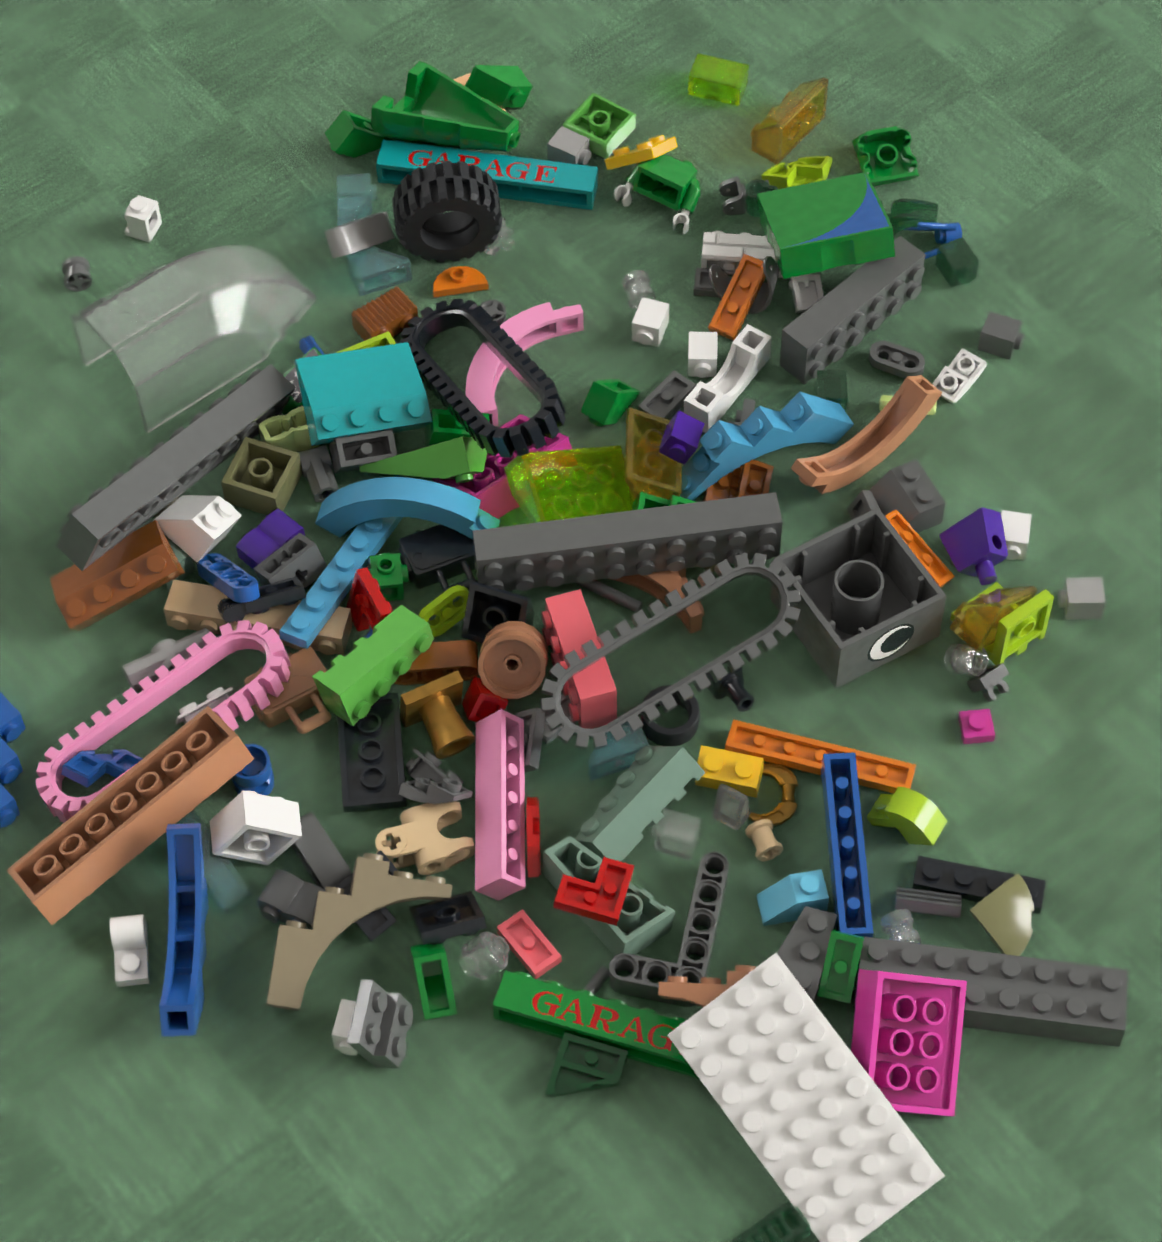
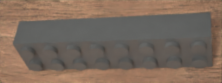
M864 937L858 973L859 969L967 981L963 1027L1120 1047L1126 1031L1127 969ZM856 983L854 1013H855V1004H856L857 983Z

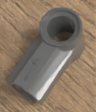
M323 445L297 452L300 453L303 477H307L315 502L322 503L329 495L339 490L332 472L333 467L327 446Z

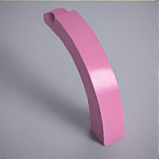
M550 302L520 312L501 324L500 328H503L508 336L524 352L533 345L547 339L583 331V310L580 304L553 310ZM483 342L469 367L465 393L466 397L481 413L489 414L490 423L498 427V409L494 397L500 377L507 367Z

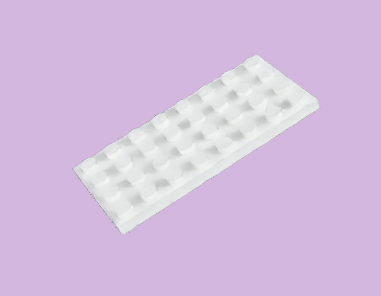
M777 953L773 954L668 1034L676 1048L820 1242L861 1241L945 1176Z

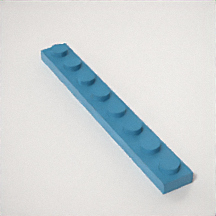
M403 517L377 518L358 524L308 591L306 598L302 599L279 630L280 639L308 649L351 590L356 570L366 568L370 564V556H375Z

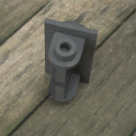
M414 748L413 751L418 755V758L416 760L413 758L406 764L408 775L414 779L422 777L438 782L443 781L444 778H452L461 783L464 782L450 769L447 773L439 767L442 761L436 758L429 750L424 754Z

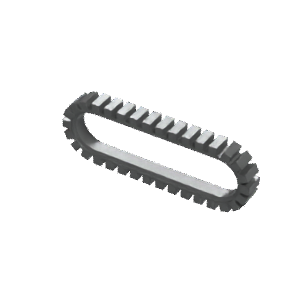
M747 553L735 555L733 558L735 568L732 569L727 559L715 566L714 570L719 576L718 578L714 577L710 569L700 574L698 577V581L702 586L700 589L693 579L683 584L681 590L685 598L682 599L676 589L668 593L664 598L669 606L665 609L659 599L648 606V611L652 616L650 619L647 618L643 610L633 614L631 620L635 628L631 629L626 619L615 625L614 630L618 638L614 639L609 629L598 635L597 640L602 646L600 649L596 648L592 640L583 644L581 651L585 658L580 659L575 650L564 656V661L569 668L566 670L557 662L549 671V675L557 682L545 679L541 692L552 696L541 699L542 713L554 712V714L545 719L550 731L562 726L563 728L557 735V738L567 744L571 737L575 735L577 736L575 748L583 750L587 749L589 738L593 740L595 750L607 747L605 736L607 734L611 736L616 744L627 736L621 727L624 724L628 726L631 733H634L643 727L639 715L643 714L648 723L659 718L661 714L656 708L657 704H660L664 712L667 713L678 705L672 695L677 694L681 702L684 703L694 696L689 686L692 683L700 693L711 685L706 676L710 673L715 683L728 675L723 666L725 663H727L733 673L745 664L740 654L743 653L749 663L762 654L757 646L758 643L761 644L765 653L775 648L779 643L773 633L781 640H784L793 629L788 623L795 624L801 610L791 607L801 602L800 589L788 591V588L797 582L790 571L780 577L778 574L784 564L777 559H774L768 568L765 567L767 557L765 554L755 553L751 564H749ZM744 575H754L767 580L776 589L779 597V613L770 626L610 723L596 729L582 728L573 724L564 715L560 704L561 691L565 683L575 674L730 581Z

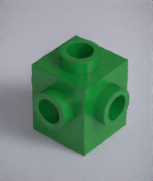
M381 553L370 556V568L368 570L372 577L377 579L385 600H404L403 583L409 582L407 564L401 565L400 553Z

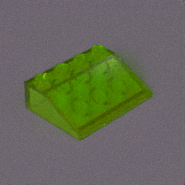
M621 445L530 452L529 454L517 456L504 467L512 496L531 523L631 511L633 501L636 499Z

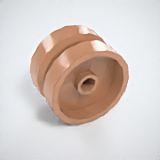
M507 621L496 625L486 634L479 654L478 673L483 684L493 694L505 699H519L531 695L540 687L546 674L548 646L543 635L534 626L522 621Z

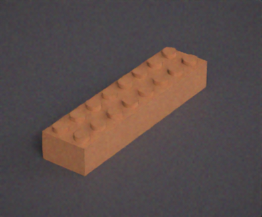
M207 706L6 871L49 923L53 925L133 858L142 853L161 835L166 833L168 824H176L184 816L192 812L201 802L216 792L235 774L243 770L246 765L254 760V757L239 736Z

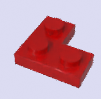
M368 568L357 569L346 608L351 610L352 622L357 631L369 629L370 625L373 629L375 625L392 613L393 610L390 602L386 601L383 597L377 579L372 577Z
M603 857L595 883L563 874L553 908L617 926L635 866Z

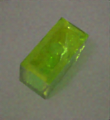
M698 53L688 76V95L739 106L748 85L749 65Z

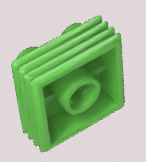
M592 93L563 123V126L589 138L590 151L606 159L636 128V114L596 93Z

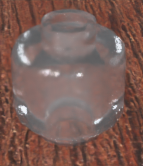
M489 931L482 932L463 944L459 957L461 967L469 977H475L479 980L488 979L507 967L509 946L503 937Z

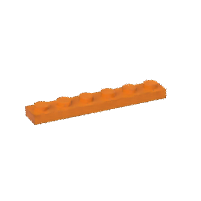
M734 719L725 744V750L761 757L765 762L780 764L821 775L823 754L855 752L858 785L893 794L898 786L911 789L916 770V764Z

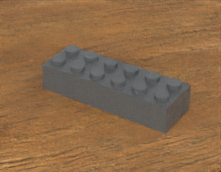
M901 236L895 239V257L865 263L782 329L779 365L804 385L812 378L819 377L829 364L840 360L845 351L852 346H857L866 334L871 330H877L887 317L898 313L903 304L910 299H915L922 290V276L925 271L924 262L926 254Z

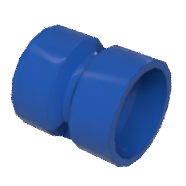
M245 744L254 760L232 777L234 788L237 794H240L242 791H255L257 794L268 796L274 787V775L270 757L262 746Z

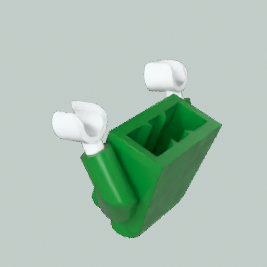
M662 155L652 160L639 162L625 180L626 185H619L615 188V200L618 202L623 197V206H629L632 203L631 190L633 189L676 211L680 209L682 212L677 213L673 217V230H675L678 223H683V234H686L689 231L690 220L688 216L693 214L701 194L700 183L696 179L698 171L690 161H680L669 155Z

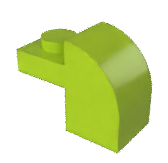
M899 786L894 794H880L866 817L872 826L896 827L909 844L933 846L947 823L946 818L937 806L927 797L912 789Z

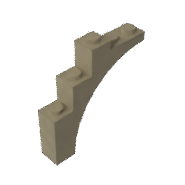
M364 853L363 857H357L354 863L350 895H344L345 890L337 887L326 886L325 891H318L311 930L305 929L306 923L287 920L286 926L279 925L265 1006L298 1011L302 1003L307 981L318 959L330 943L354 922L373 911L396 903L416 900L448 901L451 898L453 885L445 884V878L426 876L425 881L413 879V873L394 871L393 875H388L390 862L382 861L383 856L379 854Z

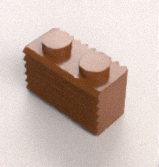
M395 286L394 289H390L384 295L381 294L380 297H376L370 303L367 302L366 305H362L356 311L353 310L351 313L353 329L364 341L388 331L394 337L401 333L404 328H410L408 322L414 316L418 317V308L398 286Z

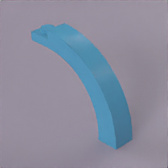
M383 477L352 483L329 495L321 503L315 524L341 538L351 528L369 520L384 517H410L442 524L473 539V530L499 527L500 520L479 508L480 499L456 488L423 479Z

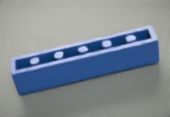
M855 752L823 754L821 778L834 914H837L836 931L873 937Z

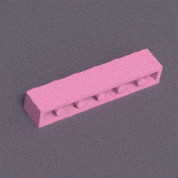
M502 709L476 723L475 891L498 901L525 888L524 720Z

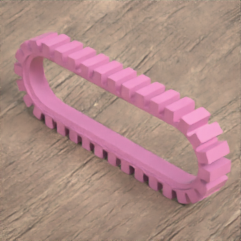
M249 620L238 621L236 630H233L230 623L219 627L221 636L216 637L210 631L202 637L205 647L202 649L196 643L186 648L189 655L188 659L185 660L180 654L172 658L170 662L174 669L169 671L162 665L154 672L158 678L157 681L153 683L147 676L138 682L142 689L140 693L137 694L132 687L124 692L122 695L126 703L121 705L117 699H114L106 706L110 711L108 716L105 717L100 710L90 716L94 723L91 728L84 721L76 726L74 729L78 734L77 738L73 740L68 733L59 738L58 741L62 749L59 751L51 746L44 754L47 762H39L36 771L40 777L35 779L36 787L49 811L54 817L57 816L61 822L65 823L126 773L124 772L101 790L89 796L72 797L62 792V781L65 776L61 775L62 766L80 751L96 750L199 675L237 650H259L266 655V664L262 672L254 680L212 710L234 731L239 727L235 719L237 716H240L246 722L255 716L251 706L255 704L261 711L269 706L270 701L267 694L278 697L284 690L281 682H288L290 676L288 668L291 666L289 656L279 635L273 629L269 630L266 624L256 622L252 628Z

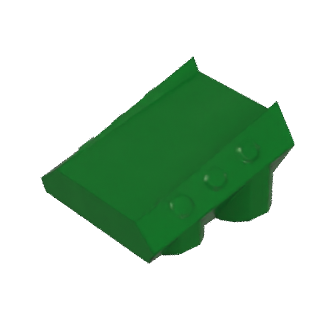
M893 126L870 130L852 140L862 173L867 172L873 186L907 181L919 176L917 160L912 155L909 147L912 141L911 135L906 129Z

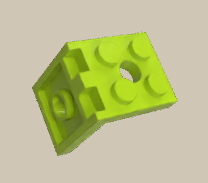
M996 582L953 611L950 620L997 665L1004 663V660L1013 653L1018 656L1027 649L1028 643L1036 637L1039 640L1045 637L1054 596L1045 589L1023 605H1020ZM997 617L1000 620L998 625H991L986 621V618Z

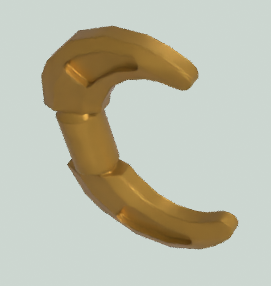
M766 763L764 764L762 775L774 778L779 786L782 787V803H779L773 811L765 814L749 812L748 818L753 822L761 819H770L773 825L776 826L791 819L795 814L798 803H794L795 787L799 786L796 776L791 770L780 764Z

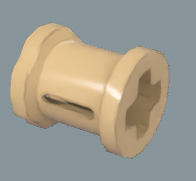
M770 819L758 820L750 824L745 830L747 837L752 839L757 850L755 852L757 860L762 862L772 860L783 852L782 844L777 842L772 831L774 825Z

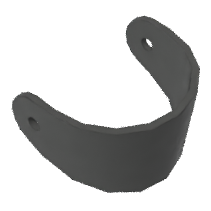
M766 256L763 261V271L767 282L762 284L748 314L755 315L763 312L771 304L780 271L776 261L771 256ZM712 264L709 268V279L714 291L721 300L732 278L718 264Z

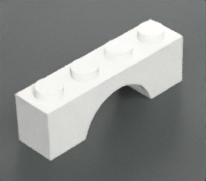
M747 324L732 342L728 356L717 375L707 384L700 381L685 398L684 413L705 423L703 427L704 433L721 419L770 359L772 336Z

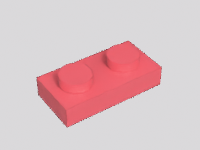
M523 909L496 927L497 934L534 979H538L562 962V956Z

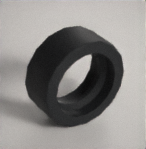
M671 685L660 686L651 690L643 702ZM677 694L672 695L676 703L687 710L689 716L688 721L679 727L666 728L654 721L648 723L644 715L641 714L642 730L647 738L662 746H680L690 741L697 733L700 723L699 703L695 696L682 703Z

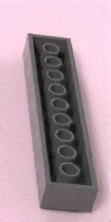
M272 364L262 371L259 368L256 369L248 377L245 384H236L225 399L219 397L211 404L209 411L205 414L201 411L195 415L188 427L185 429L182 426L179 427L170 436L168 442H159L150 451L148 457L145 459L142 456L139 457L130 466L128 472L125 474L119 472L115 475L107 488L104 490L101 487L91 494L87 503L75 505L67 514L68 522L59 531L61 536L56 547L81 571L85 570L236 453L245 437L254 439L260 434L258 425L270 417L281 415L296 387Z
M776 492L473 530L477 582L505 591H527L537 587H558L568 583H588L593 580L607 578L619 579L623 576L649 575L660 571L669 570L675 572L692 567L706 568L716 565L725 559L729 563L734 564L733 558L735 555L747 553L748 560H752L755 553L767 555L766 560L780 555L783 521Z

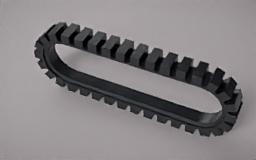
M453 299L450 306L446 300L436 303V310L434 311L430 307L420 311L422 318L414 316L408 322L410 328L403 329L400 342L409 343L422 382H425L429 390H432L436 398L440 400L444 407H447L451 415H454L458 423L462 425L466 432H469L470 436L482 450L486 449L488 454L496 456L499 453L501 457L511 458L515 450L518 456L529 454L530 445H533L538 450L547 444L544 437L553 439L560 432L558 427L563 426L566 417L564 414L566 410L554 382L550 377L547 378L546 373L539 369L534 361H531L530 356L526 352L524 353L518 344L516 345L515 341L508 336L503 328H500L496 321H493V318L485 312L481 305L477 307L476 302L467 300L464 303L463 299ZM460 326L471 329L541 403L540 410L528 421L509 428L495 427L424 350L426 344L437 334L447 329Z

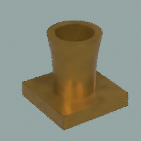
M458 670L401 694L400 719L404 727L407 728L423 721L431 739L435 756L439 759L456 755L475 741V736L455 709V706L461 704L463 679Z

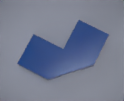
M125 749L112 750V754H95L94 750L80 751L62 766L61 775L88 788L105 773L115 778L119 777L143 758Z

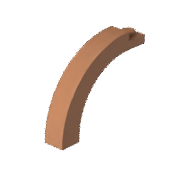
M922 375L907 376L883 410L857 435L826 454L796 459L791 469L799 475L798 478L803 484L814 487L821 494L835 491L854 482L881 463L906 440L926 417L942 392Z

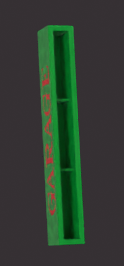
M505 970L492 1005L494 1019L560 1039L563 1038L564 1032L627 1050L629 1052V1059L699 1079L668 1037V1034L684 1023L686 1019L681 1017H665L650 1008H634L627 1006L625 1002L619 999H603L596 997L588 990L579 989L575 991L565 988L562 984L553 980L544 982L534 979L531 975L522 971L513 973Z

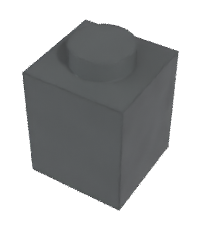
M989 311L980 333L978 350L1010 360L1014 350H1020L1025 334L1020 333L1022 321Z

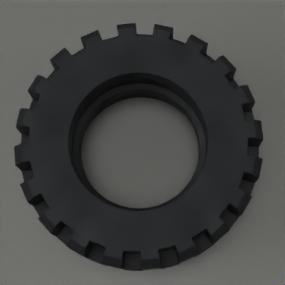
M450 160L442 161L441 164L429 163L425 168L421 169L419 167L413 170L411 176L406 175L394 192L392 204L397 238H399L401 245L408 249L411 254L416 257L420 255L424 260L430 261L435 259L436 262L445 263V260L456 262L460 261V258L466 257L468 259L474 257L476 252L479 251L481 253L487 249L488 244L492 245L501 231L502 214L497 185L487 172L482 171L473 164L468 166L466 162L458 161L457 163H451Z

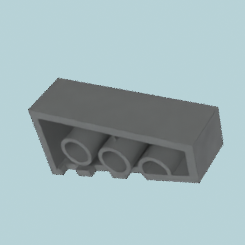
M805 906L777 954L812 1001L816 1003L830 934L832 930H835L837 914Z

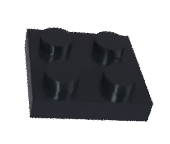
M472 891L453 895L448 901L434 900L409 907L411 919L423 945L441 944L448 938L459 935L471 936L476 934L478 930L487 928L485 917Z

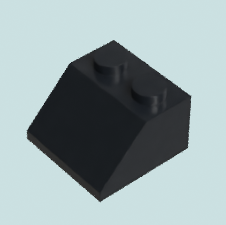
M472 581L469 588L461 637L483 643L486 634L496 625L504 622L522 621L533 626L535 612L531 599Z

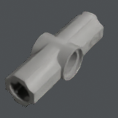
M204 628L178 641L173 639L162 640L152 648L151 653L123 665L122 669L130 687L135 691L140 689L141 687L138 682L147 676L153 682L157 681L158 678L154 671L162 665L169 671L174 669L170 660L178 654L185 660L188 659L189 655L186 648L193 643H196L201 649L205 647L202 637L209 633V630Z

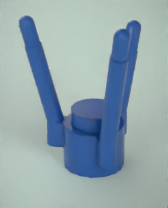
M918 222L917 224H899L897 226L899 230L935 231V241L937 244L941 243L942 247L924 253L926 254L925 259L944 252H953L954 245H959L962 241V228L958 222Z

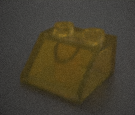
M1034 586L1003 588L988 594L983 593L968 603L965 601L955 610V619L950 629L972 649L979 651L995 642L999 620L1033 598L1038 589Z

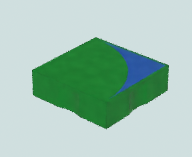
M867 172L757 194L760 223L768 242L774 248L775 260L783 279L821 272L838 266L856 265L895 257L893 226Z

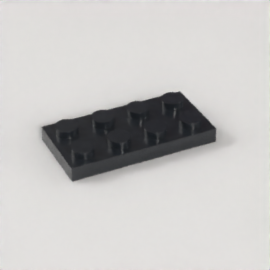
M388 693L380 697L372 705L369 713L363 719H359L354 726H351L337 716L344 813L407 807L406 797L399 795L401 783L405 782L398 693Z

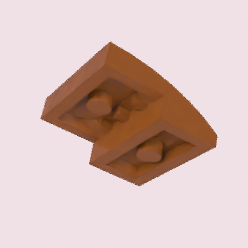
M753 459L728 473L706 489L703 501L768 493L774 466Z

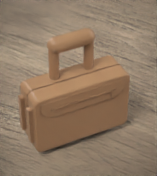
M310 646L308 649L303 648L295 653L288 654L291 664L288 667L290 676L288 682H281L284 687L281 694L275 697L268 693L267 697L270 705L262 711L255 704L251 706L260 722L264 721L267 727L272 728L291 718L297 731L300 734H306L330 721L331 714L322 703L323 700L312 677L319 670L325 673L327 669ZM261 667L258 672L246 677L244 679V684L247 685L249 682L254 680L262 672L264 667ZM316 706L320 713L304 721L300 720L297 714Z

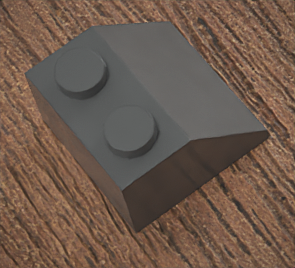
M917 459L890 469L869 490L872 491L884 515L895 509L898 510L917 533L941 524L943 521L946 502Z

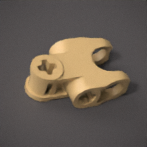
M457 801L441 804L425 803L411 807L400 815L402 825L380 831L375 839L377 852L381 850L397 870L416 864L417 870L421 875L442 872L469 859L475 854V844L473 839L469 837L450 839L440 834L443 828L455 824L462 819V808Z

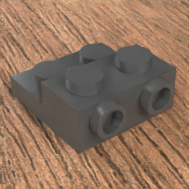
M361 980L347 1043L376 1068L400 1069V1064L406 1056L407 1031L412 1026L413 1006L399 993H387L374 980Z

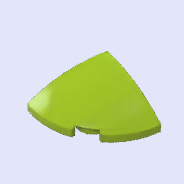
M812 156L798 158V161L788 163L786 167L785 162L779 163L761 175L762 181L768 180L769 185L778 190L826 180L832 165V157Z

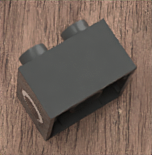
M878 507L774 558L784 564L778 575L782 577L791 571L797 581L792 587L788 588V591L800 589L801 602L798 605L791 606L801 609L798 620L795 624H788L793 627L792 630L835 689L940 635L947 596ZM771 585L770 599L779 610V597L776 589Z

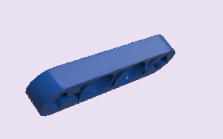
M217 553L206 554L199 562H196L198 575L231 600L243 603L259 598L260 593L257 579L223 555Z

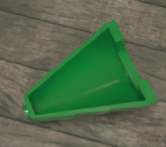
M419 61L408 72L405 96L395 106H393L394 98L384 95L372 106L371 110L373 131L378 132L377 135L392 140L431 143L440 146H460L461 149L509 152L510 149L517 147L521 136L518 132L519 120L488 99H483L461 83L454 81L438 69L422 61Z

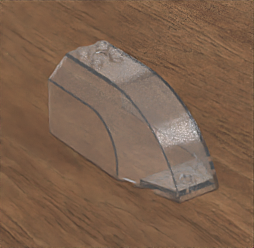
M228 245L205 249L153 267L75 313L71 318L81 357L86 366L110 351L117 355L134 384L144 429L149 433L264 361L271 353L270 349L277 341L281 342L286 336L285 332L293 322L297 323L317 298L283 262L271 253L251 246Z

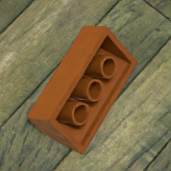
M154 520L132 532L85 570L81 571L74 564L51 577L50 581L56 603L69 628L81 631L181 576L185 572L157 520Z

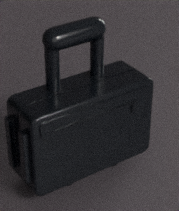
M442 524L422 531L417 530L414 534L400 538V560L402 565L407 564L408 578L417 589L439 582L444 592L456 585L464 586L469 590L470 583L472 581L477 582L472 573V570H475L473 539ZM465 573L467 580L449 586L447 579Z

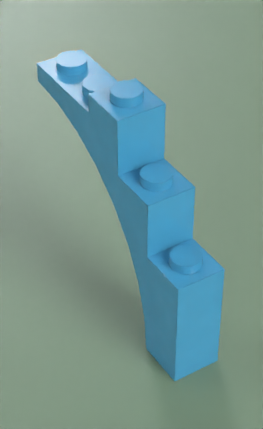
M799 391L780 412L758 406L740 426L718 420L700 439L702 447L668 483L677 496L694 501L722 477L755 458L784 447L802 443L823 442L836 444L854 423L840 403Z

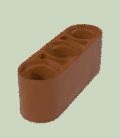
M470 640L432 642L429 649L421 653L412 662L410 669L405 674L400 675L394 683L398 685L427 684L457 670L463 681L472 680L474 676L477 677L479 675L478 646Z

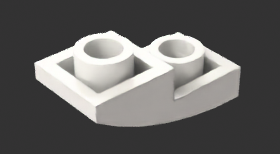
M962 348L949 367L945 366L932 384L942 392L940 397L955 404L987 366L986 361Z

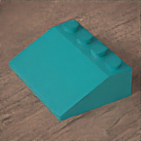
M408 342L294 360L311 446L328 444L335 438L392 429L393 433L421 429L432 422L427 394Z

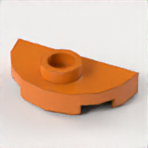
M468 266L448 268L435 279L433 283V298L488 290V281L480 271Z

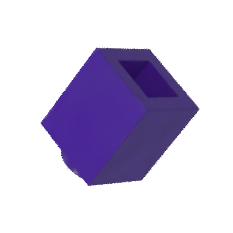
M678 410L665 428L659 453L685 465L698 448L705 423Z

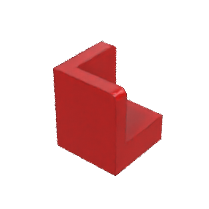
M475 676L462 701L467 719L478 722L500 709L505 710L508 704L507 699L493 694L483 684L481 678Z

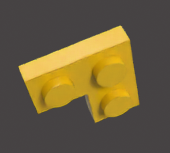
M664 134L649 138L648 141L637 144V149L629 150V147L625 146L613 150L614 155L605 159L607 170L651 160L677 148L678 145L675 136L666 139Z

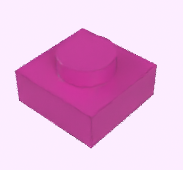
M990 709L959 711L958 721L963 744L994 742L995 731Z

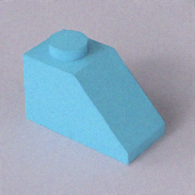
M822 869L790 874L757 894L756 899L763 926L797 921L805 906L827 911L829 896Z

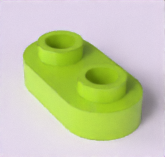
M461 585L450 587L420 611L418 616L429 623L434 637L442 635L465 617L469 590ZM460 596L458 601L453 602V599ZM436 615L435 619L429 621L431 616Z

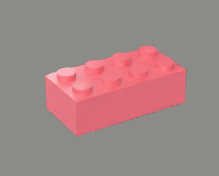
M581 589L545 598L546 611L541 612L545 627L542 628L543 637L547 646L551 645L552 647L551 660L553 666L558 662L567 670L569 667L564 661L565 655L575 650L579 658L583 659L585 658L581 651L583 644L592 640L597 649H600L601 645L597 640L598 636ZM605 657L575 674L565 683L562 693L564 696L569 695L571 702L568 704L570 716L573 722L578 721L580 727L594 729L604 726L617 718V689Z

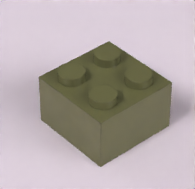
M245 437L221 481L224 500L232 505L264 515H269L276 509L283 511L303 474L300 453Z

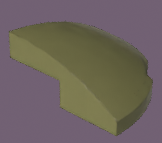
M1017 873L971 908L969 913L991 937V942L1002 954L1020 956L1023 953L1033 931L1031 923L1034 904L1025 881Z

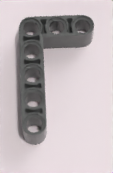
M718 851L708 852L700 861L678 962L673 963L627 953L618 954L609 963V984L615 992L683 1007L695 1006V1004L687 1001L661 998L658 995L659 983H652L649 979L659 977L664 980L662 982H667V976L688 977L687 983H701V978L707 977L728 883L729 861L723 853ZM717 869L720 873L711 874L708 870ZM704 897L713 898L714 901L704 902L701 899ZM705 926L708 928V930L698 931L695 929V927ZM697 954L702 958L700 960H691L688 956ZM620 971H628L631 973V975L627 977L618 976L617 973Z

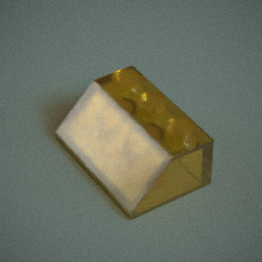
M822 77L801 83L793 92H788L784 100L777 107H773L761 123H757L751 131V150L776 165L779 164L825 118L829 79Z
M629 407L626 418L624 479L635 499L640 492L667 500L672 495L680 496L682 464L659 453L665 428L671 420Z

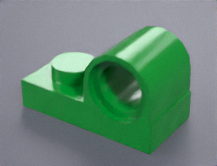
M836 930L831 931L817 996L846 1003L851 1002L864 937Z

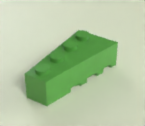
M400 605L375 625L372 632L373 635L369 638L360 637L353 643V651L344 657L339 654L331 661L333 667L324 673L319 670L312 676L325 707L351 726H354L359 719H363L369 713L372 705L389 692L391 685L400 675L405 674L410 669L412 662L421 653L426 652L434 640L429 623L403 605Z

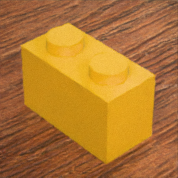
M701 745L697 763L706 773L698 781L695 780V785L757 798L764 769L763 758Z

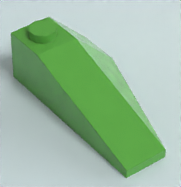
M462 436L362 465L359 468L360 472L455 479L458 484L474 480L473 475L483 472L487 451L486 449L482 450L472 437Z

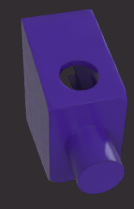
M980 507L939 534L958 572L974 577L978 576L981 585H989L998 579L994 566L1007 558L1008 551L1001 513Z

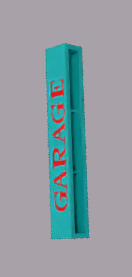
M383 140L376 162L378 182L399 185L406 175L411 176L413 170L419 167L421 169L425 168L429 163L441 164L442 161L449 160L451 163L462 161L466 162L468 166L473 164L482 171L487 172L497 185L499 198L587 210L593 209L598 188V167L400 141Z

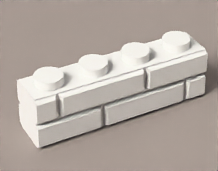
M722 231L704 232L701 268H710L712 264H718L726 274L734 275L744 254L764 261L766 256H771L775 260L774 248L768 242L766 236H757L750 233L728 234ZM779 271L778 278H783L781 272Z

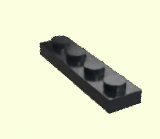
M918 855L912 889L961 895V899L980 902L1016 874ZM1020 875L1032 896L1034 912L1032 913L1041 914L1046 880Z

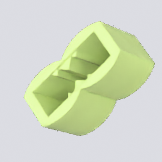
M303 406L293 409L287 415L270 417L258 425L262 442L294 452H301L319 446H311Z

